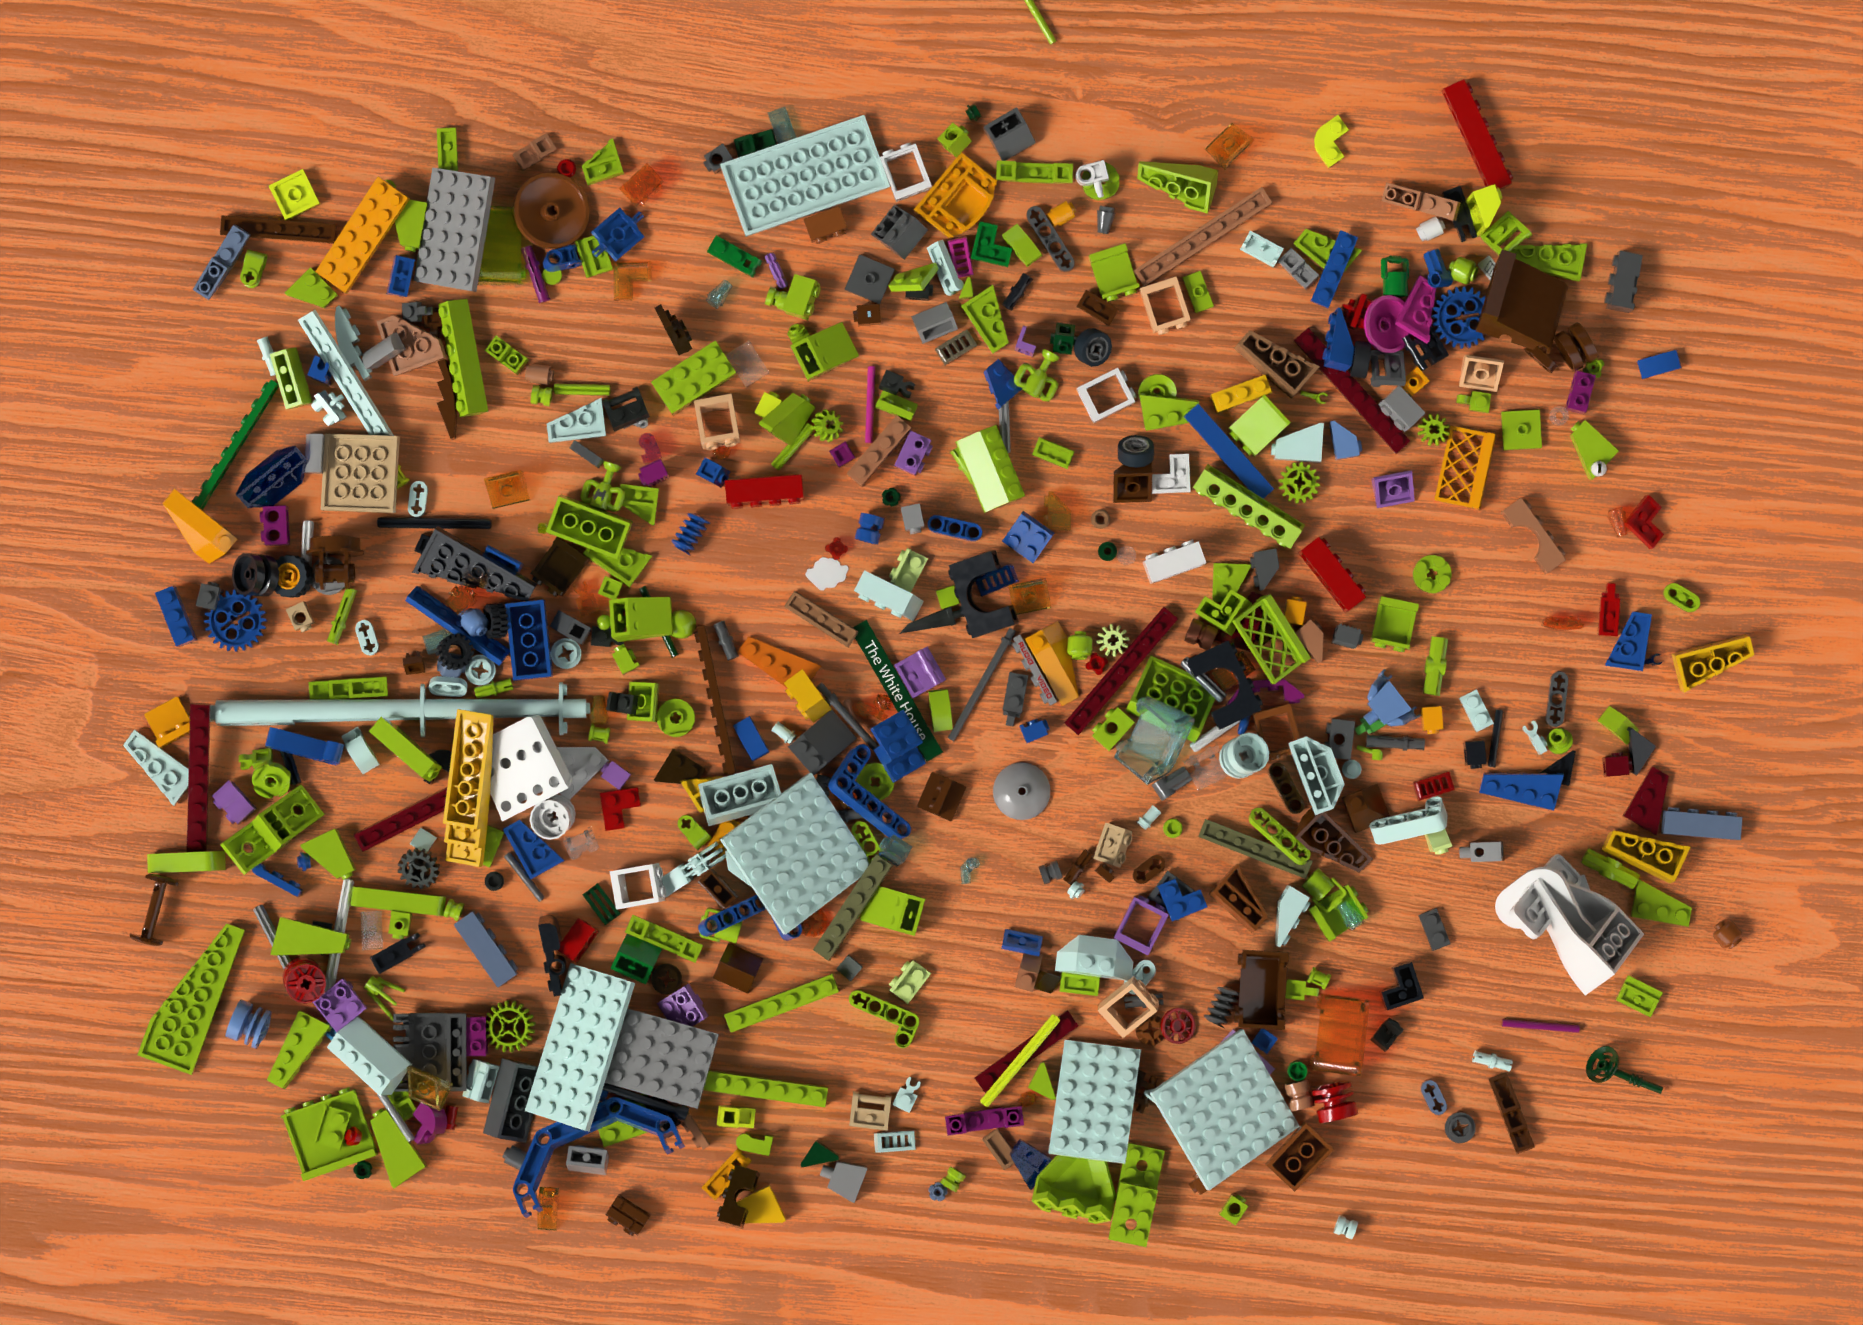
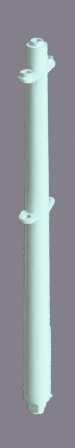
M559 682V699H426L425 684H421L420 699L216 700L215 705H211L210 722H215L217 726L295 725V722L378 721L380 717H383L388 721L420 720V735L425 737L426 720L456 719L457 709L491 714L493 718L530 717L534 715L541 717L559 716V735H564L568 730L567 722H564V718H587V714H590V703H587L586 699H564V695H567V684H563V682Z

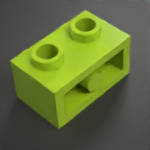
M794 274L782 310L788 315L808 320L809 316L814 312L815 299L820 295V284L814 279Z

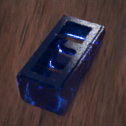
M1009 564L1002 567V569L980 576L975 582L981 597L1018 583L1019 580L1013 565ZM1005 571H1007L1010 581H1008ZM997 574H1000V575H1001V578H1002V580H1003V584L1000 583V580H999ZM990 577H993L996 587H993ZM984 579H986L987 585L989 587L988 590H986L984 583L982 581Z

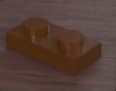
M1087 290L1076 306L1110 326L1119 311L1115 306Z
M1106 864L1103 866L1098 865L1094 870L1109 883L1115 878L1112 875L1114 871Z

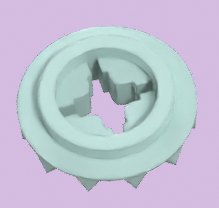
M569 638L558 640L551 649L552 661L562 669L573 668L579 663L582 656L578 643ZM562 646H564V648H566L567 651L574 650L571 654H569L570 661H568L566 657H558L563 653Z
M484 655L473 656L469 664L466 665L465 670L467 679L475 685L488 684L493 680L496 673L495 664ZM481 662H483V669H486L488 672L482 673L480 679H478V672L472 670V668H479Z

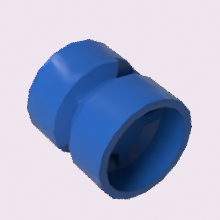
M861 513L858 522L861 526L857 528L854 539L878 545L881 536L879 530L883 528L885 518Z

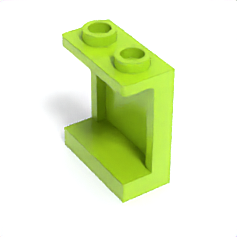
M1381 596L1371 637V642L1375 643L1374 646L1386 649V645L1394 647L1393 650L1398 652H1405V649L1409 650L1419 604Z

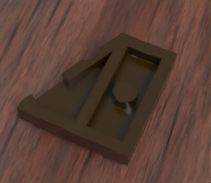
M672 749L654 781L681 784L680 781L700 778L705 768Z

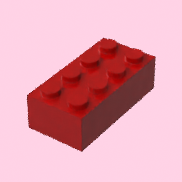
M802 474L725 480L726 504L731 506L732 509H741L743 505L750 504L751 508L762 507V503H769L770 506H779L781 502L786 501L789 502V505L801 504L800 500H804Z
M1317 537L1299 551L1298 554L1344 613H1346L1366 598L1364 595L1366 591L1360 583L1356 584L1353 581L1354 575L1348 568L1344 569L1340 564L1342 563L1341 558L1336 553L1332 554L1328 549L1331 546L1327 540Z

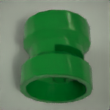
M1293 1061L1288 1065L1287 1074L1293 1080L1301 1081L1307 1076V1067L1302 1062Z

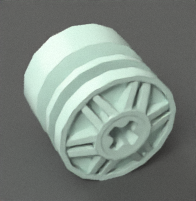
M1244 733L1228 741L1222 746L1219 754L1220 765L1224 772L1237 779L1246 778L1260 771L1269 760V749L1266 742L1254 733Z

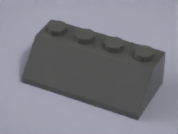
M502 1058L483 1130L484 1134L499 1139L526 1143L533 1113L525 1111L538 1066Z

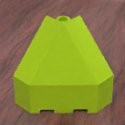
M1056 1155L1039 1173L1032 1196V1202L1042 1211L1051 1212L1052 1209L1062 1212V1216L1077 1219L1078 1216L1088 1218V1222L1094 1224L1111 1221L1116 1200V1193L1107 1161Z

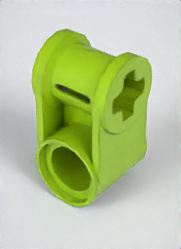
M247 250L240 274V279L246 287L255 288L259 285L266 266L267 254ZM252 274L254 280L248 281L246 278L251 277Z
M683 815L678 819V828L697 851L712 838L691 816ZM682 819L691 820V827L689 829L681 827L683 824Z

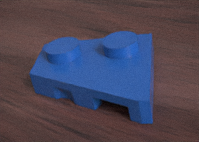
M999 359L983 372L986 381L989 383L990 392L995 396L997 402L995 406L998 410L1022 390L1021 387L1014 383V375Z

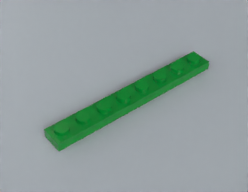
M270 380V382H266L261 389L262 395L259 399L256 398L251 405L252 411L249 415L246 414L241 421L242 427L232 435L231 445L229 448L225 447L221 453V461L219 464L216 463L211 469L210 473L212 475L209 480L206 479L200 488L202 490L200 495L193 498L192 502L203 510L278 390L279 384L275 381Z

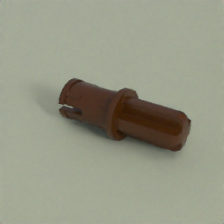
M1086 849L1083 850L1076 862L1072 863L1073 866L1063 880L1070 885L1076 882L1081 873L1085 872L1084 869L1092 859L1093 854Z

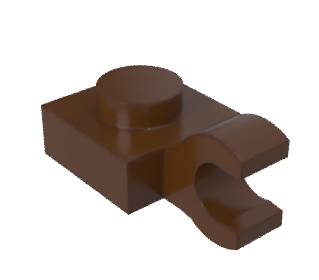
M439 307L433 308V315H424V328H430V334L438 338V328H442Z

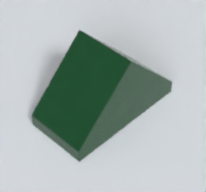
M816 1140L802 1160L801 1168L836 1161L840 1158L837 1153Z

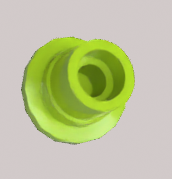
M1563 728L1553 729L1547 736V747L1554 754H1563L1572 747L1573 737L1569 731Z

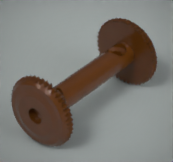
M149 873L145 878L156 882L142 934L130 933V938L143 944L160 946L163 944V941L154 939L153 934L167 884L178 886L179 883L170 877Z

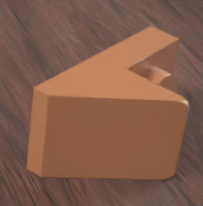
M1023 953L1014 987L1033 992L1043 955L1034 956Z

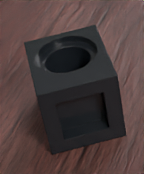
M1485 741L1463 743L1465 766L1470 765V769L1482 768V764H1487Z

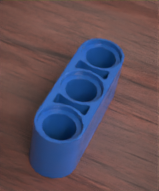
M940 515L931 516L928 520L929 530L936 534L971 542L978 541L982 536L981 527L975 523ZM939 519L942 526L939 529H933L931 527L932 520ZM953 523H957L960 526V531L956 534L951 533L949 530L950 525ZM970 528H977L979 530V535L976 538L968 535Z

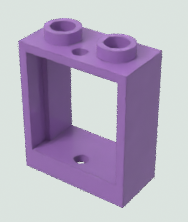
M1139 895L1138 898L1133 897L1113 938L1149 955L1169 914L1165 913L1166 908L1158 904L1154 907L1148 904L1150 900ZM1136 903L1161 916L1147 946L1122 934Z

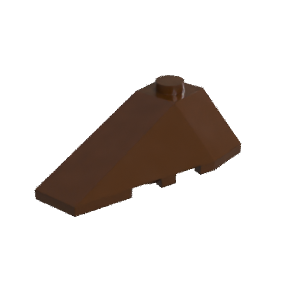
M1311 807L1301 818L1294 837L1308 850L1334 860L1359 873L1372 860L1325 812L1315 815Z

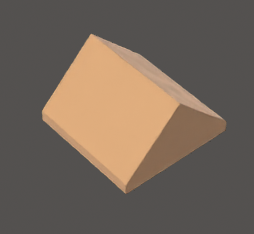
M1465 355L1462 360L1459 387L1497 392L1504 360Z

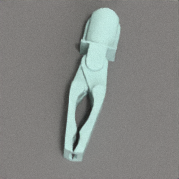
M717 841L687 860L689 863L686 865L683 863L663 876L662 883L666 888V897L694 880L693 876L696 874L697 876L703 874L726 858V854H724L712 863L710 862V859L723 851L722 848L706 856L705 853L719 845Z

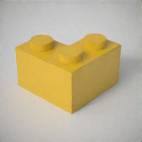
M803 669L784 682L787 687L785 692L791 700L793 698L797 700L798 703L795 706L806 720L810 718L814 723L832 710Z

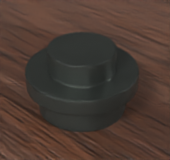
M490 872L487 874L485 885L489 890L497 891L502 888L504 878L500 873Z

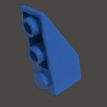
M1338 307L1330 314L1328 319L1330 330H1328L1325 338L1327 348L1323 352V359H1325V367L1346 372L1352 366L1354 346L1342 310Z

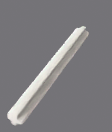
M351 879L343 880L334 930L344 933L350 907L352 886L354 885V881ZM341 953L329 955L324 991L329 990L335 985Z

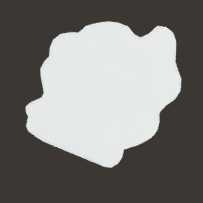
M822 557L819 561L815 562L813 569H807L805 575L819 590L834 588L837 583L845 580L848 566H841L840 562L836 559Z

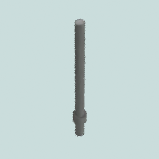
M821 682L816 688L826 698L825 701L840 713L873 751L879 747L838 701L835 693H831Z

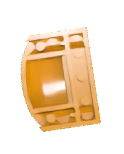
M961 152L914 208V211L949 239L969 230L982 218L993 200L997 180Z

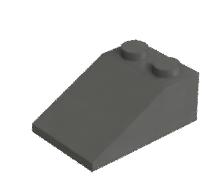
M831 710L790 744L788 748L814 776L857 738L835 712Z

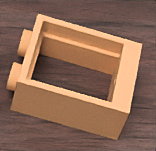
M1177 276L1139 289L1153 334L1158 332V335L1170 332V328L1176 327L1181 329L1188 326L1187 323L1191 319ZM1174 287L1184 317L1157 326L1148 295Z
M732 394L694 400L703 449L715 450L720 446L732 447L737 443H741ZM729 408L733 433L705 438L701 413Z
M1133 976L1099 1003L1098 1012L1124 1038L1158 1011L1159 1001L1154 994H1150L1146 990V986L1141 980H1137ZM1130 990H1133L1148 1009L1128 1024L1111 1005Z

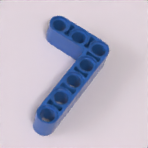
M860 744L848 752L828 783L829 790L891 840L899 841L910 834L911 827L909 823L855 781L871 756L870 748L865 744ZM857 751L860 752L861 758L857 755ZM847 766L851 768L852 773L848 771ZM838 781L842 783V788L838 785ZM853 792L856 794L857 799L853 797ZM867 804L871 806L872 811L868 809ZM882 815L886 818L887 823L883 821ZM897 827L901 830V834L898 833Z
M755 895L702 920L698 925V930L701 935L708 937L766 910L759 897ZM756 899L761 903L760 908L756 905ZM740 907L744 909L745 915H742L740 913ZM723 915L728 917V923L723 920ZM774 921L781 938L786 941L795 939L802 933V926L799 924L793 929V935L789 932L783 934ZM707 922L712 925V931L707 928Z

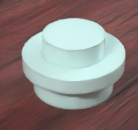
M1355 760L1346 761L1342 767L1343 775L1349 779L1357 778L1361 774L1359 762Z
M1076 881L1070 886L1067 893L1071 899L1081 897L1085 891L1083 889L1084 884Z

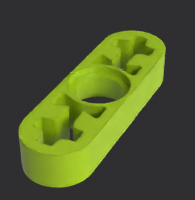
M863 821L856 822L852 826V833L866 854L869 864L873 858L870 860L868 856L875 854L878 850L881 853L879 856L887 860L868 825ZM859 824L861 827H866L864 830L866 836L868 834L871 835V838L865 839L862 843L859 841V839L863 838L861 834L855 833V830H857L856 826ZM867 841L875 843L876 847L873 852H867L864 849Z

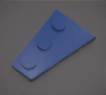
M521 820L503 829L530 879L565 861Z

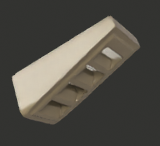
M966 329L935 348V351L946 366L976 347L977 344ZM963 336H965L968 342L970 343L968 347L962 339ZM959 340L964 349L960 350L955 341ZM949 345H953V347L957 351L956 354L952 352ZM944 348H946L951 357L947 358L943 352Z

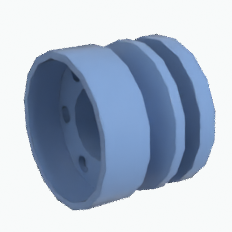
M241 999L232 1014L225 1037L239 1041L242 1035H246L244 1044L248 1045L253 1038L251 1047L257 1049L270 1027L272 1011L266 1010L262 1016L263 1008L259 1007L255 1014H253V1004Z

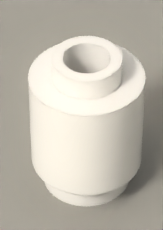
M1435 216L1419 224L1416 231L1423 242L1444 234L1443 229L1446 227L1442 219H1437Z

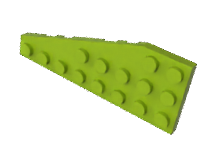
M228 923L223 927L210 946L203 952L198 961L191 967L174 991L150 1019L137 1054L138 1056L193 1075L245 929Z

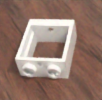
M911 142L900 146V150L893 151L891 149L882 153L883 156L880 157L896 202L932 188L917 145H912ZM914 153L924 181L897 191L887 162Z
M1116 368L1076 389L1093 424L1135 403L1134 398H1136V394L1132 387L1128 388L1125 382L1128 379L1123 370L1120 371L1119 368ZM1116 375L1128 400L1098 414L1086 389Z
M659 863L610 871L616 909L666 901V888L662 883L663 870ZM649 870L654 898L629 902L625 874Z

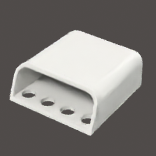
M541 716L526 717L493 734L490 794L502 821L569 788L573 777L569 773Z

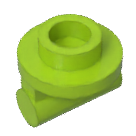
M803 324L792 325L787 333L792 344L810 336Z

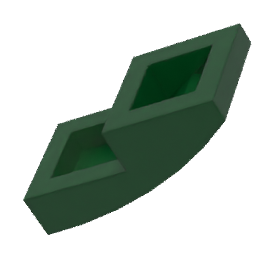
M772 129L734 139L738 158L777 145Z

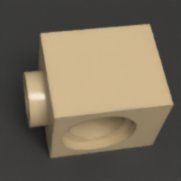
M306 602L298 603L286 609L296 631L300 630L302 633L312 628L311 625L315 622ZM299 613H304L306 616V620L303 623L297 622L296 617Z

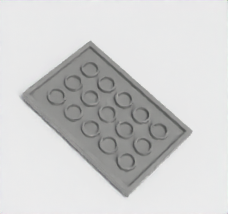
M432 167L427 197L428 204L414 281L473 292L477 291L495 177Z
M627 1008L605 1083L698 1109L719 1034Z

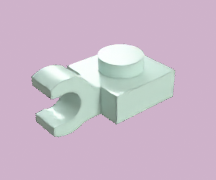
M1533 720L1531 721L1533 725L1531 731L1526 726H1523L1522 729L1528 735L1538 755H1541L1548 751L1546 749L1548 744L1543 736L1539 737L1536 733L1538 725Z

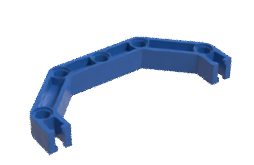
M612 1097L598 1103L590 1132L560 1122H555L538 1130L534 1135L513 1185V1193L522 1215L525 1218L532 1216L531 1211L528 1212L525 1206V1201L533 1199L535 1203L532 1206L533 1210L543 1211L536 1191L554 1149L619 1121L658 1136L664 1151L668 1155L673 1153L674 1150L673 1148L670 1149L666 1138L675 1135L677 1139L675 1146H678L680 1149L685 1147L676 1124L666 1115L621 1098ZM620 1105L618 1112H612L613 1106ZM669 1123L670 1128L667 1131H662V1126ZM549 1136L548 1143L541 1144L542 1138ZM528 1187L526 1194H520L521 1188Z

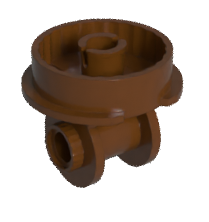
M319 536L310 538V550L306 551V555L319 557V564L315 565V582L320 584L321 590H325L326 583H334V581L345 583V589H350L351 582H355V564H351V557L362 556L364 551L360 550V538ZM330 555H344L345 561L344 564H326V557Z

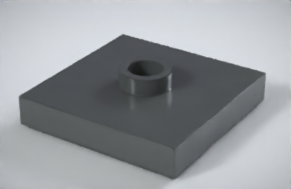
M859 254L845 290L880 305L895 269Z

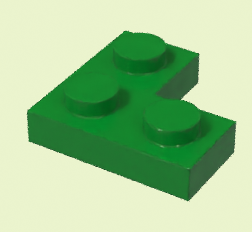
M979 221L971 259L1008 268L1012 248L994 244L998 225Z

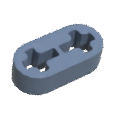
M1432 1080L1424 1081L1420 1089L1429 1110L1435 1115L1443 1114L1447 1109V1104L1438 1085ZM1427 1084L1434 1085L1435 1087L1432 1089L1434 1093L1432 1097L1429 1092L1424 1090L1427 1088ZM1436 1098L1438 1103H1443L1441 1111L1433 1109L1435 1106L1433 1099Z

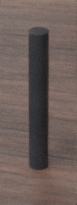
M1496 709L1488 767L1496 766L1503 710Z

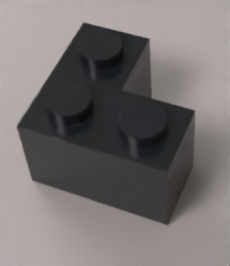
M1411 961L1391 967L1397 986L1379 991L1385 1010L1388 1011L1424 999Z

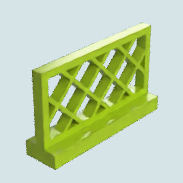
M1271 594L1261 596L1257 599L1256 603L1232 620L1272 685L1276 684L1300 664L1311 659ZM1259 606L1263 611L1262 618L1254 617L1255 609ZM1243 618L1250 619L1248 629L1243 628L1239 622ZM1254 620L1261 621L1260 632L1253 630ZM1266 623L1272 625V634L1265 633ZM1252 633L1260 635L1258 645L1253 644L1251 641ZM1264 636L1272 638L1270 648L1263 646ZM1276 639H1280L1283 642L1282 650L1275 649ZM1262 649L1270 651L1268 661L1263 660L1261 657ZM1274 652L1282 653L1280 664L1273 662ZM1286 655H1291L1295 661L1291 666L1285 665ZM1272 665L1280 667L1277 677H1274L1271 672Z

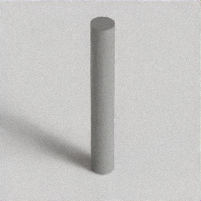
M377 1094L407 1141L411 1142L414 1140L415 1137L387 1095L379 1096Z

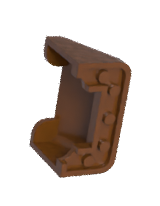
M1242 950V953H1238V965H1241L1238 1011H1235L1234 1023H1238V1027L1285 1030L1286 1020H1284L1283 1014H1285L1286 978L1288 972L1286 965L1289 962V952Z

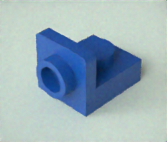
M704 458L696 472V475L720 488L723 487L725 480H728L730 474L729 470L707 458Z

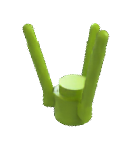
M372 976L364 986V989L368 991L367 994L374 999L393 1021V1015L377 996L380 994L396 1006L397 1002L382 991L384 989L383 985L400 992H405V989L387 982L381 977L376 979Z

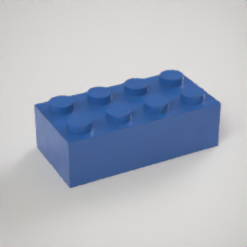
M545 600L505 604L506 614H508L507 626L513 680L520 681L553 677Z

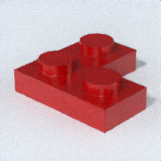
M1645 495L1623 524L1649 549H1653L1664 535L1651 522L1662 507L1650 495Z
M638 787L600 793L605 831L625 828L622 809L641 806Z

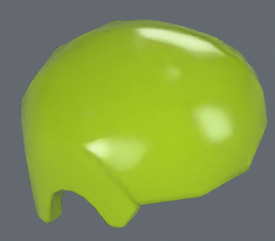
M685 610L672 612L673 635L671 636L683 639L693 635L696 629V619L692 613Z

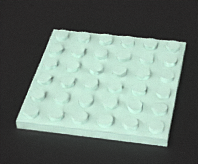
M812 773L805 775L720 839L783 934L790 932L856 882L869 866L866 854Z
M1243 1029L1232 1034L1149 1092L1206 1190L1214 1188L1300 1127Z

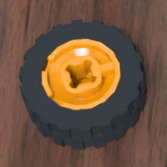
M294 555L281 556L276 560L279 568V581L275 592L283 597L290 598L305 595L313 584L314 574L312 567L309 565L310 563L305 558Z

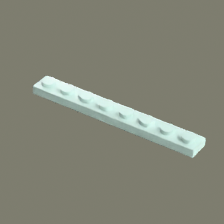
M313 310L298 319V322L325 364L329 363L330 373L368 434L394 436L317 311Z

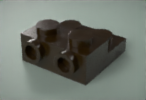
M661 304L654 307L678 355L689 352L692 349L689 343L692 341V338L682 319L678 321L675 314L671 316L669 310L664 311Z

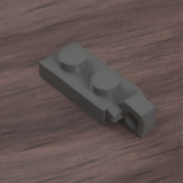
M1009 672L1003 704V715H1007L1006 726L1013 727L1015 717L1020 718L1028 675Z

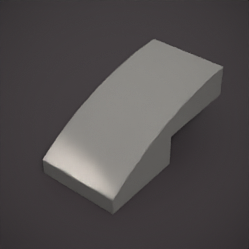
M1292 248L1278 260L1279 264L1305 290L1320 277Z

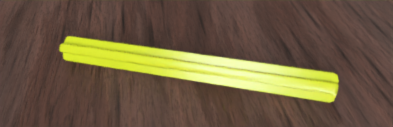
M1055 1014L1049 1017L982 1097L980 1102L984 1106H990L1057 1026L1060 1019Z

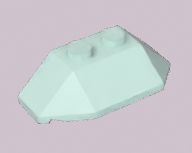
M1307 736L1288 743L1315 815L1334 809L1345 783L1332 749Z
M1078 935L1057 952L1055 971L1128 981L1132 978L1134 962L1116 939Z

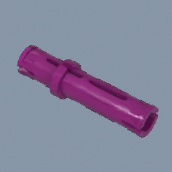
M532 245L521 248L526 263L525 268L529 271L539 304L549 301L550 298L539 269L540 263L536 260Z

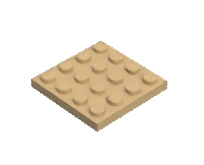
M325 434L321 510L396 513L400 437Z

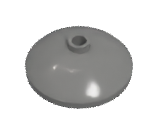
M1014 763L1004 768L998 774L993 786L994 801L999 810L1012 819H1031L1039 815L1046 808L1050 799V784L1044 772L1038 767L1029 763ZM1019 788H1025L1026 793L1020 795L1018 793Z

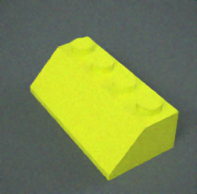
M1495 184L1473 191L1466 199L1477 237H1480L1489 228L1501 204L1500 199H1503L1500 188L1496 189Z

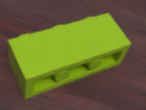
M288 348L270 354L285 408L293 409L313 403L297 348Z

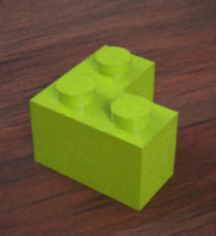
M1230 589L1221 605L1205 596L1195 613L1232 636L1236 630L1232 620L1248 609L1252 603Z

